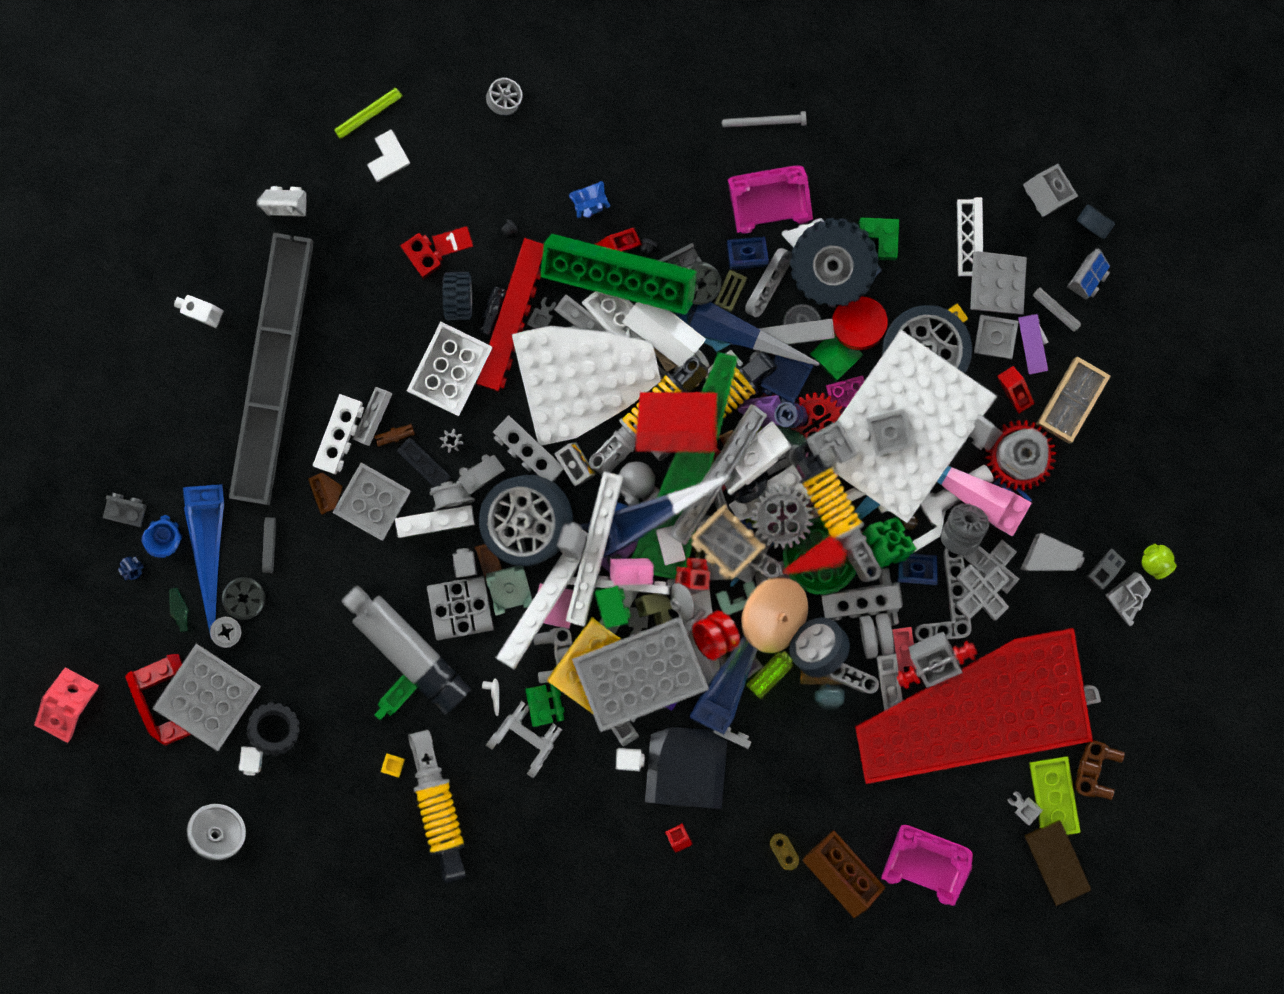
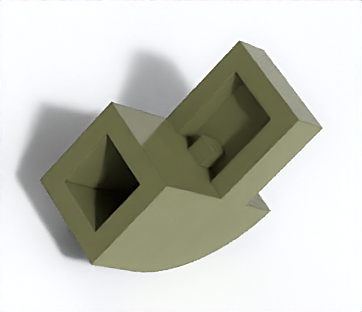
M654 593L635 599L639 618L653 615L656 626L672 620L668 610L673 608L670 599L665 595Z

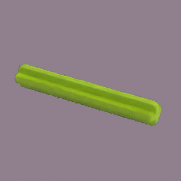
M394 88L335 129L336 134L340 138L344 137L401 98L398 89Z

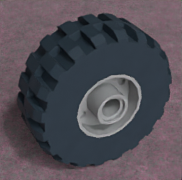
M828 218L826 221L814 223L813 226L808 227L798 238L792 251L790 266H792L791 274L797 282V288L805 293L804 296L809 300L812 298L819 305L828 304V307H835L836 305L846 306L852 301L856 302L870 289L877 273L878 253L875 250V243L869 238L866 230L860 229L859 225L854 222L853 224L847 222L846 219L834 220V218ZM831 260L837 261L838 265L832 264Z

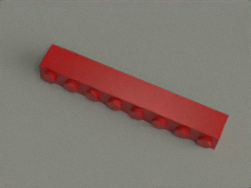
M524 238L489 344L493 348L479 374L477 385L498 392L500 388L504 389L507 378L504 376L506 370L510 371L513 363V360L510 359L512 352H516L512 334L523 332L525 323H522L524 315L528 316L531 305L528 303L530 297L534 298L537 290V287L534 286L536 279L540 280L541 278L540 267L544 247L542 243Z

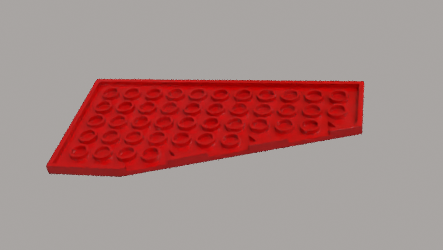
M1070 628L1016 638L961 668L962 673L925 688L855 726L866 784L1092 742L1074 629Z

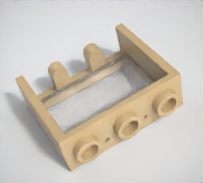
M725 504L691 537L693 540L691 544L699 552L703 550L707 554L705 558L712 565L716 563L721 568L719 572L725 579L730 577L733 580L766 548L727 509Z

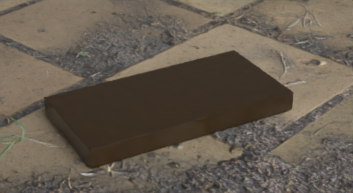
M1060 820L1024 835L1056 906L1091 891Z

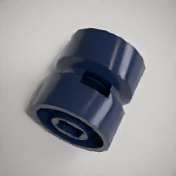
M782 402L776 407L774 412L776 422L780 426L788 428H800L804 426L808 418L805 407L791 402Z

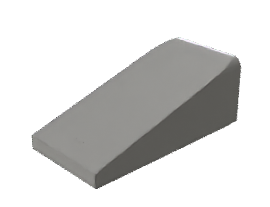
M630 721L611 727L623 747L639 737Z

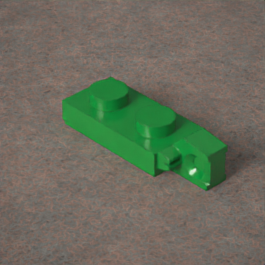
M403 674L378 703L381 708L375 716L379 720L386 714L391 716L411 696L417 687Z

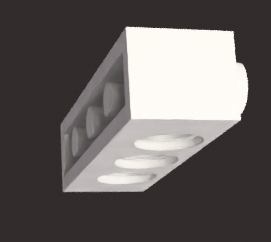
M339 394L313 463L314 467L335 475L337 471L341 472L344 461H342L343 455L348 453L351 443H349L350 436L355 435L358 425H355L356 420L361 418L364 411L362 402ZM350 412L351 420L349 422L342 421L343 413ZM336 431H344L345 436L342 440L335 439ZM331 448H336L338 451V455L335 458L328 456V451Z

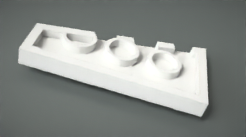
M795 465L768 480L765 490L760 495L765 498V491L771 494L772 487H774L776 492H778L780 486H782L783 491L790 487V493L798 490L797 496L804 494L802 501L812 497L807 494L806 488L799 482L803 477ZM758 497L744 504L738 503L735 500L729 506L739 520H744L756 516L752 512V509L758 508L754 502L761 503V500ZM783 500L780 501V508L784 507ZM789 502V503L787 504V506L792 505V504H795V503H794V502ZM770 503L767 506L768 512L778 509L775 503Z

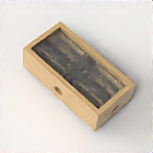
M1079 357L1074 358L1036 425L1041 426L1065 442L1072 443L1109 380L1110 375Z

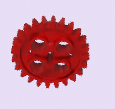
M814 392L813 398L806 394V400L799 397L800 405L805 407L807 411L808 424L796 429L791 428L787 432V434H793L791 441L797 440L796 445L799 446L807 443L806 438L809 437L812 431L819 432L826 428L825 424L827 421L834 423L842 415L840 411L843 409V406H836L838 400L831 402V395L825 399V393L818 397L817 392ZM817 405L824 407V413L821 416L815 412ZM827 414H831V417L819 424L820 428L814 427L805 434L802 432L815 423L814 419L820 420Z

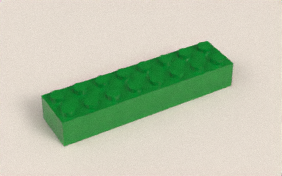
M551 234L544 242L541 267L542 278L685 315L693 305L697 276L696 270Z

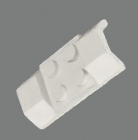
M773 421L755 434L729 475V479L725 481L724 485L730 495L744 484L748 485L775 464L779 456L792 447Z

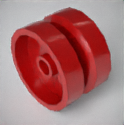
M715 611L706 618L695 622L692 626V636L696 646L710 660L722 657L725 652L734 650L740 643L736 626L729 616L722 611Z

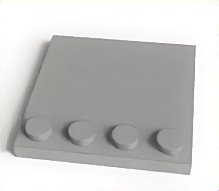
M195 644L153 709L218 751L261 686L198 644Z

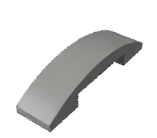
M896 653L877 656L884 710L903 701L901 687L896 678L899 675Z

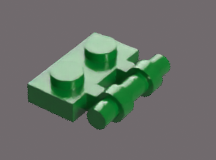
M550 684V692H547L546 685L525 689L533 727L553 723L552 715L556 714L557 722L564 720L563 713L565 710L561 705V691L552 684ZM552 697L554 709H550L548 698Z

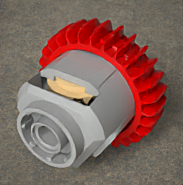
M1017 420L1016 426H1014L1011 421L1009 422V428L1005 424L1002 425L1004 431L1001 432L1003 434L989 451L985 449L986 452L990 453L985 459H990L991 461L986 466H992L991 473H996L994 480L1001 478L1000 485L1007 482V489L1011 484L1013 485V490H1017L1018 486H1020L1021 491L1025 490V485H1027L1029 490L1032 489V483L1038 487V480L1045 482L1043 475L1049 477L1050 473L1047 470L1054 469L1050 463L1056 462L1055 459L1051 458V456L1056 454V452H1051L1055 445H1049L1048 442L1052 438L1046 439L1045 436L1048 432L1041 433V426L1035 429L1034 422L1028 426L1027 420L1024 421L1023 425H1021L1020 420Z

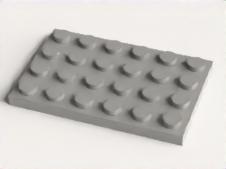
M681 617L572 659L600 732L709 689Z

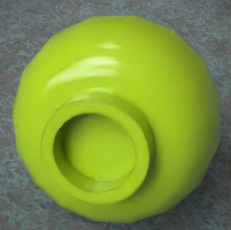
M1153 544L1144 550L1142 566L1155 579H1162L1171 574L1176 568L1174 554L1165 545Z

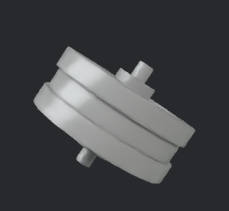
M509 78L495 80L486 94V102L489 108L500 115L512 114L517 110L522 100L520 86ZM496 87L499 93L491 90ZM492 96L498 97V99L494 101ZM517 97V103L511 98ZM507 102L510 103L512 107H507Z

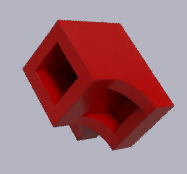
M687 557L686 567L677 566L675 583H680L689 589L709 590L710 571L707 567V559Z

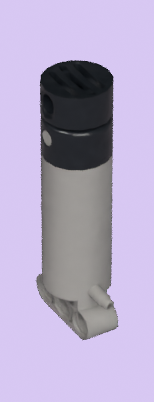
M356 586L342 600L352 612L358 615L353 620V624L428 699L434 697L431 702L444 715L472 689L459 675L452 679L456 672L381 596H377L372 601L362 588Z

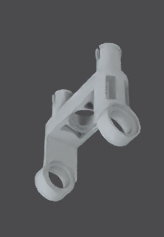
M521 701L514 713L507 716L486 746L493 749L496 744L500 743L507 731L511 729L541 750L530 765L531 769L527 773V775L534 778L542 767V763L554 748V741L563 730L558 727L555 733H553L557 725L552 723L544 737H539L522 725L521 721L528 713L529 706L527 705L522 711L526 703Z

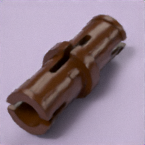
M412 424L397 429L391 428V431L375 435V439L377 440L378 447L394 441L397 443L400 439L415 435Z

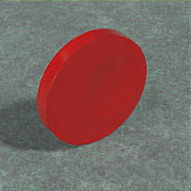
M863 296L856 302L852 301L846 306L839 305L832 317L836 339L845 347L854 350H866L876 346L885 337L888 328L887 314L881 304L874 299Z

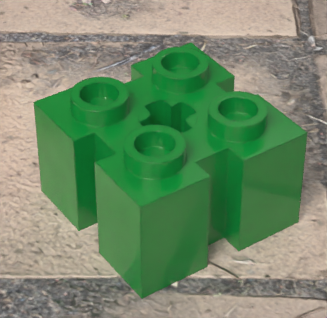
M898 517L886 520L883 524L882 522L871 524L862 533L867 538L865 541L880 568L889 566L892 562L896 564L905 561L917 549L909 536L905 537L903 533L905 528Z

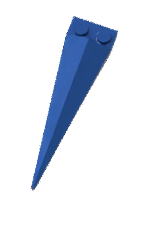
M222 484L183 488L184 511L209 632L212 624L216 621L218 564L224 509Z

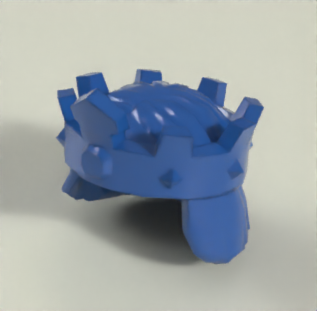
M602 181L569 194V198L575 204L577 218H581L582 214L584 217L590 218L591 215L602 211L603 206L606 208L611 206L604 194V182Z
M167 515L161 516L160 520H153L142 536L145 550L150 555L158 558L170 556L176 551L182 539L178 529L179 525L176 522H171L170 517Z

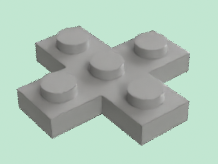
M1003 540L996 545L990 554L979 546L975 553L963 555V558L972 564L982 577L994 566H998L1010 579L1001 588L1006 594L1019 580L1017 576L1005 567L1016 554V551Z
M971 564L956 577L968 593L955 606L967 619H971L983 608L993 620H997L1009 608L997 592L1010 579L998 566H994L982 577Z

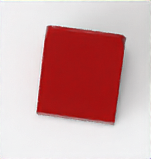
M683 824L665 832L675 852H679L692 845Z

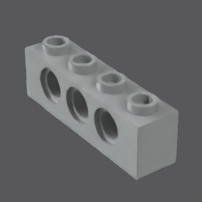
M509 415L493 431L496 435L494 439L501 446L505 443L510 448L508 452L515 459L519 456L524 461L522 465L529 472L533 470L538 474L537 476L553 482L564 470L562 465ZM513 433L519 435V441L516 444H511L508 440L509 436ZM525 447L533 449V454L530 457L523 456L522 451ZM539 460H545L547 467L544 470H538L536 463Z
M899 582L840 590L822 595L825 618H830L833 621L840 620L842 616L847 615L850 618L860 617L861 613L877 615L883 610H887L888 613L897 612L903 606ZM877 596H885L887 602L880 604L877 601ZM865 598L868 602V605L864 607L860 606L858 604V599ZM842 600L846 601L849 608H840L839 602Z

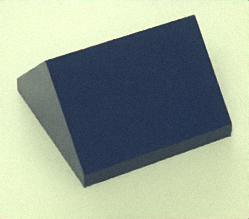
M765 237L727 240L730 270L768 267L769 259Z
M912 553L905 561L897 564L896 582L937 585V555Z

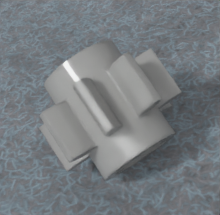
M455 429L452 430V433H448L445 430L446 436L444 438L440 437V440L444 441L441 448L447 446L448 453L454 448L456 451H459L457 446L464 444L462 441H459L462 434L456 436ZM450 436L452 438L456 437L455 445L453 446L451 444L447 445L448 437Z

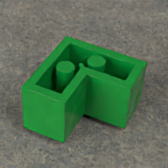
M860 218L859 228L866 230L871 240H877L878 259L896 260L898 256L899 219Z
M616 585L595 591L606 629L629 622L628 618H631L629 606L625 607L623 604V600L626 599L623 588L619 589V586Z

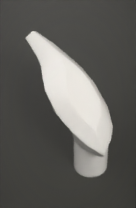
M494 679L493 682L483 681L482 689L491 690L495 715L498 716L499 683L497 679Z

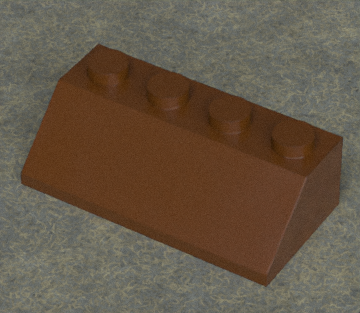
M834 830L802 860L854 918L868 909L885 889V886Z

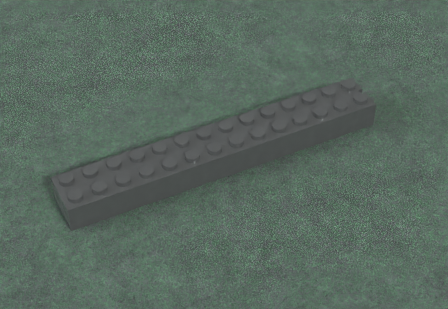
M273 233L229 495L230 499L270 505L314 241L309 238L294 236L295 242H293L291 235Z

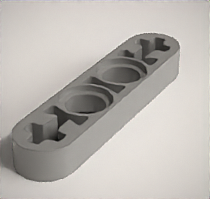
M783 248L776 251L746 304L745 310L748 314L759 317L763 313L790 265L792 258L790 251ZM776 270L775 276L772 278V274Z

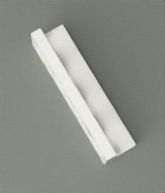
M982 198L957 200L958 276H972V272H963L962 264L967 259L973 264V259L970 258L973 252H983ZM962 204H972L973 212L968 217L962 212ZM966 221L973 226V231L968 236L962 231V225ZM966 240L973 245V251L969 255L962 250V245Z

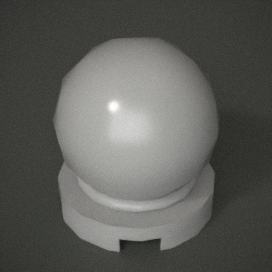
M635 461L621 468L618 475L623 476L618 498L622 495L626 498V504L631 507L640 504L638 502L639 499L648 496L652 492L655 485V474L649 465Z

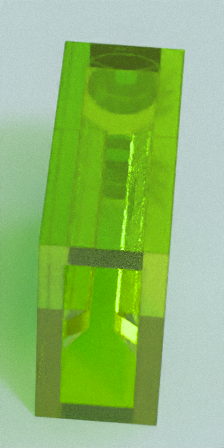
M777 652L746 685L761 699L793 667L790 663L793 659L785 652L782 654Z

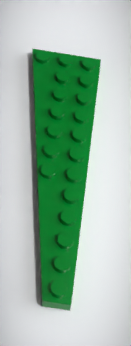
M720 352L717 354L701 392L717 393V441L738 359L737 356ZM676 451L657 498L701 484L712 466L715 452ZM683 510L638 540L631 559L649 558L653 564V575L676 579L677 566L686 567L687 557H690L692 549L691 543L693 540L691 537L686 545L682 544L686 560L665 565L656 532L658 529L675 525Z

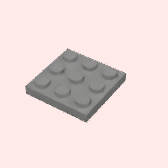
M979 251L973 252L970 309L1017 315L1024 314L1026 257Z
M360 463L332 513L383 541L411 491L365 464Z

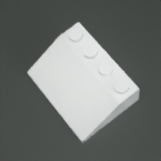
M440 322L407 392L459 416L493 347Z

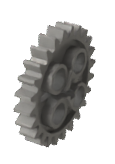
M780 486L779 491L776 492L775 488L772 487L771 494L765 491V498L759 496L761 503L754 502L758 508L752 509L756 516L751 517V520L757 523L753 524L752 527L759 528L755 534L759 535L762 533L760 540L763 541L767 538L768 546L771 542H774V548L781 544L782 549H784L785 544L788 543L792 548L793 541L800 544L798 538L806 539L803 533H810L807 526H812L813 523L809 522L808 519L814 516L808 514V512L812 510V507H806L809 500L802 501L804 494L797 496L798 490L790 493V487L783 491L782 486ZM781 500L784 502V515L788 516L787 519H784V535L781 534V521L777 519V516H780ZM789 502H794L797 505V509L793 513H789L786 510ZM768 504H777V511L769 513L767 511ZM771 522L778 524V530L774 533L769 532L767 529ZM789 522L797 523L796 531L790 532L787 530Z

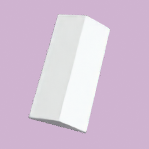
M595 291L582 302L607 332L644 340L622 323L634 307L629 300Z
M639 302L634 305L622 321L623 324L645 341L652 342L655 349L678 367H681L688 358L693 357L706 340L671 311Z

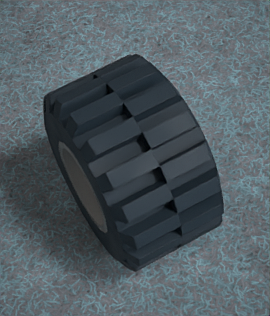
M445 272L443 276V309L446 320H470L472 316V281L469 272Z

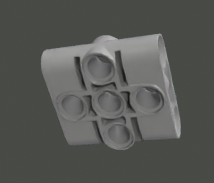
M484 576L427 586L436 640L494 630ZM466 581H467L468 590H469V596H470L469 598H468V596H467V590H466V585H465V582H466ZM454 584L462 586V592L458 595L452 592ZM445 585H447L450 601H448ZM477 599H481L485 603L482 610H477L474 607ZM460 602L466 607L462 614L457 613L455 610L456 604ZM439 606H444L447 610L444 617H439L436 613ZM471 615H473L476 631L473 630ZM452 618H453V622H454V628H455V633H456V635H454V632H453L452 621H451ZM463 621L469 625V629L465 633L459 630V624Z

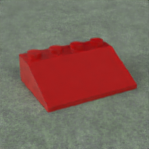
M640 392L636 451H717V393Z
M832 535L782 570V573L788 574L829 566L832 568L837 567L845 561L844 556L847 554Z

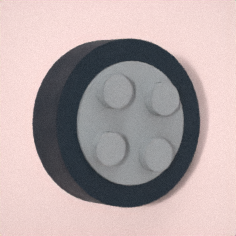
M816 618L806 622L798 629L790 643L792 661L803 673L811 677H823L833 673L844 663L849 652L847 634L835 621L828 618Z

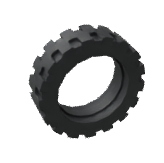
M268 703V705L263 704L259 706V709L253 711L247 726V736L250 739L251 745L255 746L258 752L262 751L265 755L273 754V756H277L279 753H286L288 749L294 746L299 734V721L296 719V714L291 712L288 706L284 707L281 703ZM265 716H279L287 722L289 734L281 742H267L258 734L257 725L259 721Z

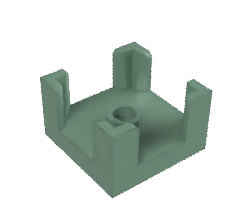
M517 565L486 573V580L491 592L496 615L505 613L507 608L523 605L524 608L530 606L533 600L524 566Z
M753 581L743 584L748 599L756 589ZM725 591L716 594L721 611L726 615L744 609L748 601L743 596L733 600L734 604L731 605Z

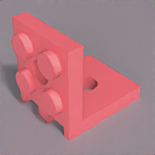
M64 668L44 695L34 725L69 743L79 715L96 693L99 685ZM68 689H74L77 693H70Z

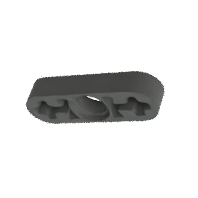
M265 517L263 573H273L276 518Z

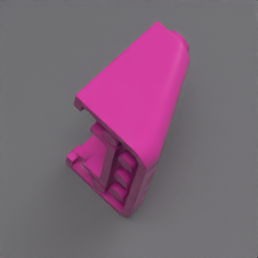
M802 166L756 172L728 179L738 233H750L755 228V224L793 218L798 224H804L809 220H813L808 179Z
M902 825L884 868L882 879L891 884L899 883L901 878L937 891V897L941 903L954 906L971 870L973 854L962 845L912 826Z

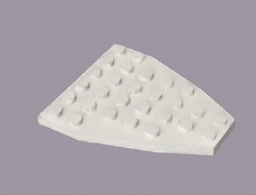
M547 326L512 334L537 441L541 446L579 437L628 408L639 399L640 392H648L661 381L652 342L612 332Z

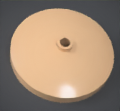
M774 577L764 581L753 591L744 608L742 627L747 641L754 648L766 653H775L790 646L793 636L806 623L808 600L803 588L789 578Z

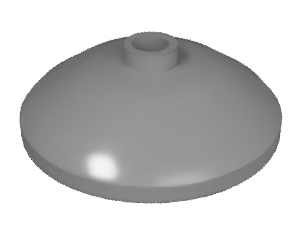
M210 804L201 807L192 815L188 824L187 835L191 846L197 853L209 859L221 860L229 858L239 851L245 840L246 829L241 816L235 810L222 804ZM215 834L218 838L214 839L211 835Z

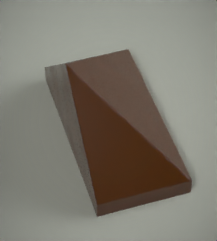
M324 473L308 478L321 515L335 509L343 486Z

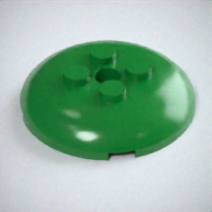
M821 517L809 519L808 521L813 523V525L807 526L810 533H803L806 539L799 537L800 544L793 541L792 548L788 543L785 544L783 549L785 568L827 537H830L828 528L824 526L828 521L823 522ZM845 555V561L837 567L832 568L829 566L788 573V576L809 593L830 594L844 588L852 580L856 571L847 555Z

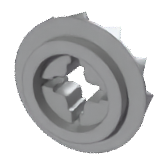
M231 617L218 618L211 626V639L220 647H231L239 641L241 627ZM222 624L226 629L233 628V630H231V632L228 633L230 640H228V638H226L225 635L218 636V634H220V632L223 631Z

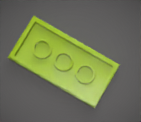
M1068 756L1029 762L1036 804L1043 810L1038 816L1040 828L1060 820L1067 835L1081 833Z

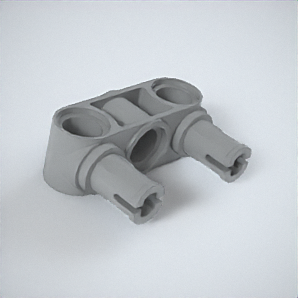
M560 627L553 628L550 632L538 633L534 637V645L549 643L555 645L556 665H558L572 645L571 632L567 628ZM561 630L568 633V638L564 642L559 641L557 638V634ZM554 670L538 672L539 683L548 682L547 679Z

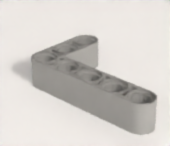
M946 547L943 555L951 621L918 625L914 630V635L919 641L937 635L938 628L942 625L948 630L946 634L947 639L964 638L971 632L970 619H967L963 614L957 615L955 613V604L967 594V590L950 573L953 566L958 567L960 573L965 569L963 555L951 558ZM956 585L962 588L960 596H955L952 592L953 587ZM961 623L965 624L967 628L966 632L962 635L957 632V626ZM923 627L928 630V636L924 639L919 636V630Z

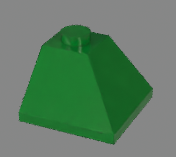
M836 337L824 340L810 353L811 357L835 381L843 376L863 356L859 350L850 349L842 345Z

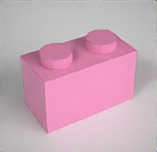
M649 558L611 559L610 579L614 585L653 584V564Z

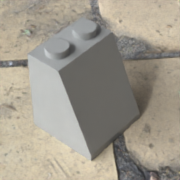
M1042 533L1036 534L1021 570H1076V568L1081 567L1084 561V557H1082L1084 552Z

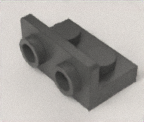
M113 493L112 496H106L107 503L103 518L137 527L142 526L147 505L142 504L143 500L132 497L131 501L124 500V495Z

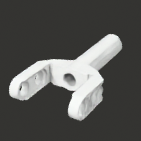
M985 465L969 473V475L989 483L994 481L991 471ZM946 488L936 494L929 492L920 504L922 511L935 528L913 541L917 548L915 551L941 536L946 510L961 501ZM882 505L878 506V509L880 510L881 514L885 511H889Z

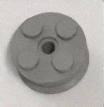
M452 481L442 483L441 486L431 488V492H429L434 497L436 506L433 508L434 511L457 508L475 501L460 481H457L456 484H453Z

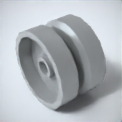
M887 613L876 615V627H874L870 616L860 617V631L866 658L877 657V645H879L882 655L894 654L893 633Z

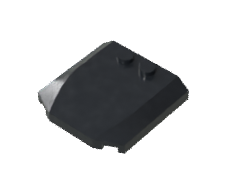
M668 727L651 734L645 802L722 809L727 741L706 729Z

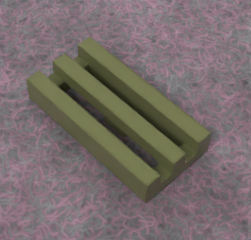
M729 270L714 304L731 313L747 277ZM731 275L735 276L723 304L719 303ZM739 278L742 281L730 307H728L726 304Z

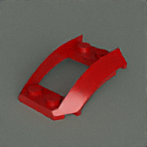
M179 654L167 655V658L137 671H130L125 676L137 709L149 734L163 745H168L191 735V733L172 721L156 726L142 690L174 677L182 665Z

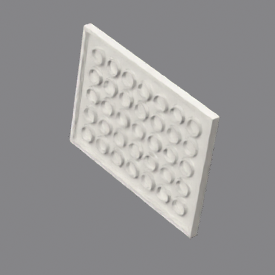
M900 330L838 419L854 446L857 455L839 464L830 447L820 453L819 456L824 465H833L834 473L908 523L975 428L974 423L979 414L981 416L984 415L996 396ZM904 409L914 447L876 456L866 418Z

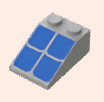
M1099 249L1094 250L1087 256L1067 286L1086 300L1090 296H1095L1099 290L1097 285L1100 281L1104 282L1110 273L1107 271L1110 265Z

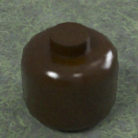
M915 513L908 523L899 518L907 531H912L918 525Z

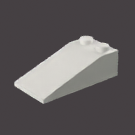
M271 187V190H265L258 200V205L267 215L306 216V192L302 191L300 187H290V190H282V187Z

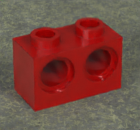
M418 233L403 243L401 248L422 278L425 279L442 267L440 261L443 259L437 251L432 252L429 247L431 242L427 236L424 235L422 237ZM416 242H420L423 245L422 250L419 252H415L412 249ZM426 258H432L434 260V263L431 267H425L423 265V262Z

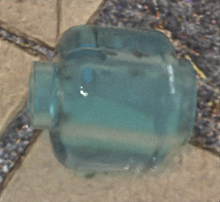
M822 684L819 690L815 692V701L819 702V706L822 709H838L844 703V690L837 684Z

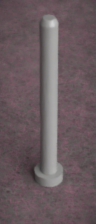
M801 112V115L722 120V126L734 127L801 123V125H806V112Z

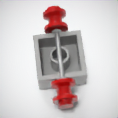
M943 631L909 646L911 659L916 669L911 665L910 670L905 673L902 670L898 671L899 675L896 678L899 685L907 689L909 688V683L913 681L919 684V677L921 676L928 688L962 673L960 665L964 664V659L968 657L972 660L975 659L974 655L977 654L974 644H969L968 641L964 642V647L960 649L956 646L952 648Z

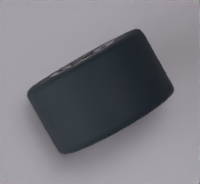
M1086 205L1077 218L1079 223L1102 239H1105L1115 226L1112 220L1090 205Z

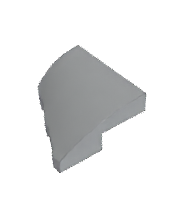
M1134 572L1107 593L1106 597L1129 626H1132L1137 611L1141 610L1143 601L1148 597L1151 589L1142 575Z

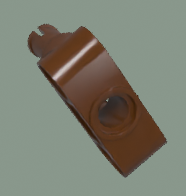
M1088 742L1079 764L1075 790L1083 796H1098L1112 800L1114 789L1098 785L1097 779L1101 772L1103 760L1109 759L1122 763L1125 752L1109 748L1108 745L1102 742ZM1094 744L1099 746V752L1096 755H1093L1090 751ZM1086 781L1089 783V789L1086 792H1082L1080 785Z

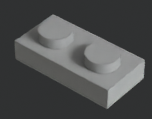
M728 727L724 735L713 730V733L745 748H749L751 741L748 740V735L742 732H738V734L730 732L731 727Z

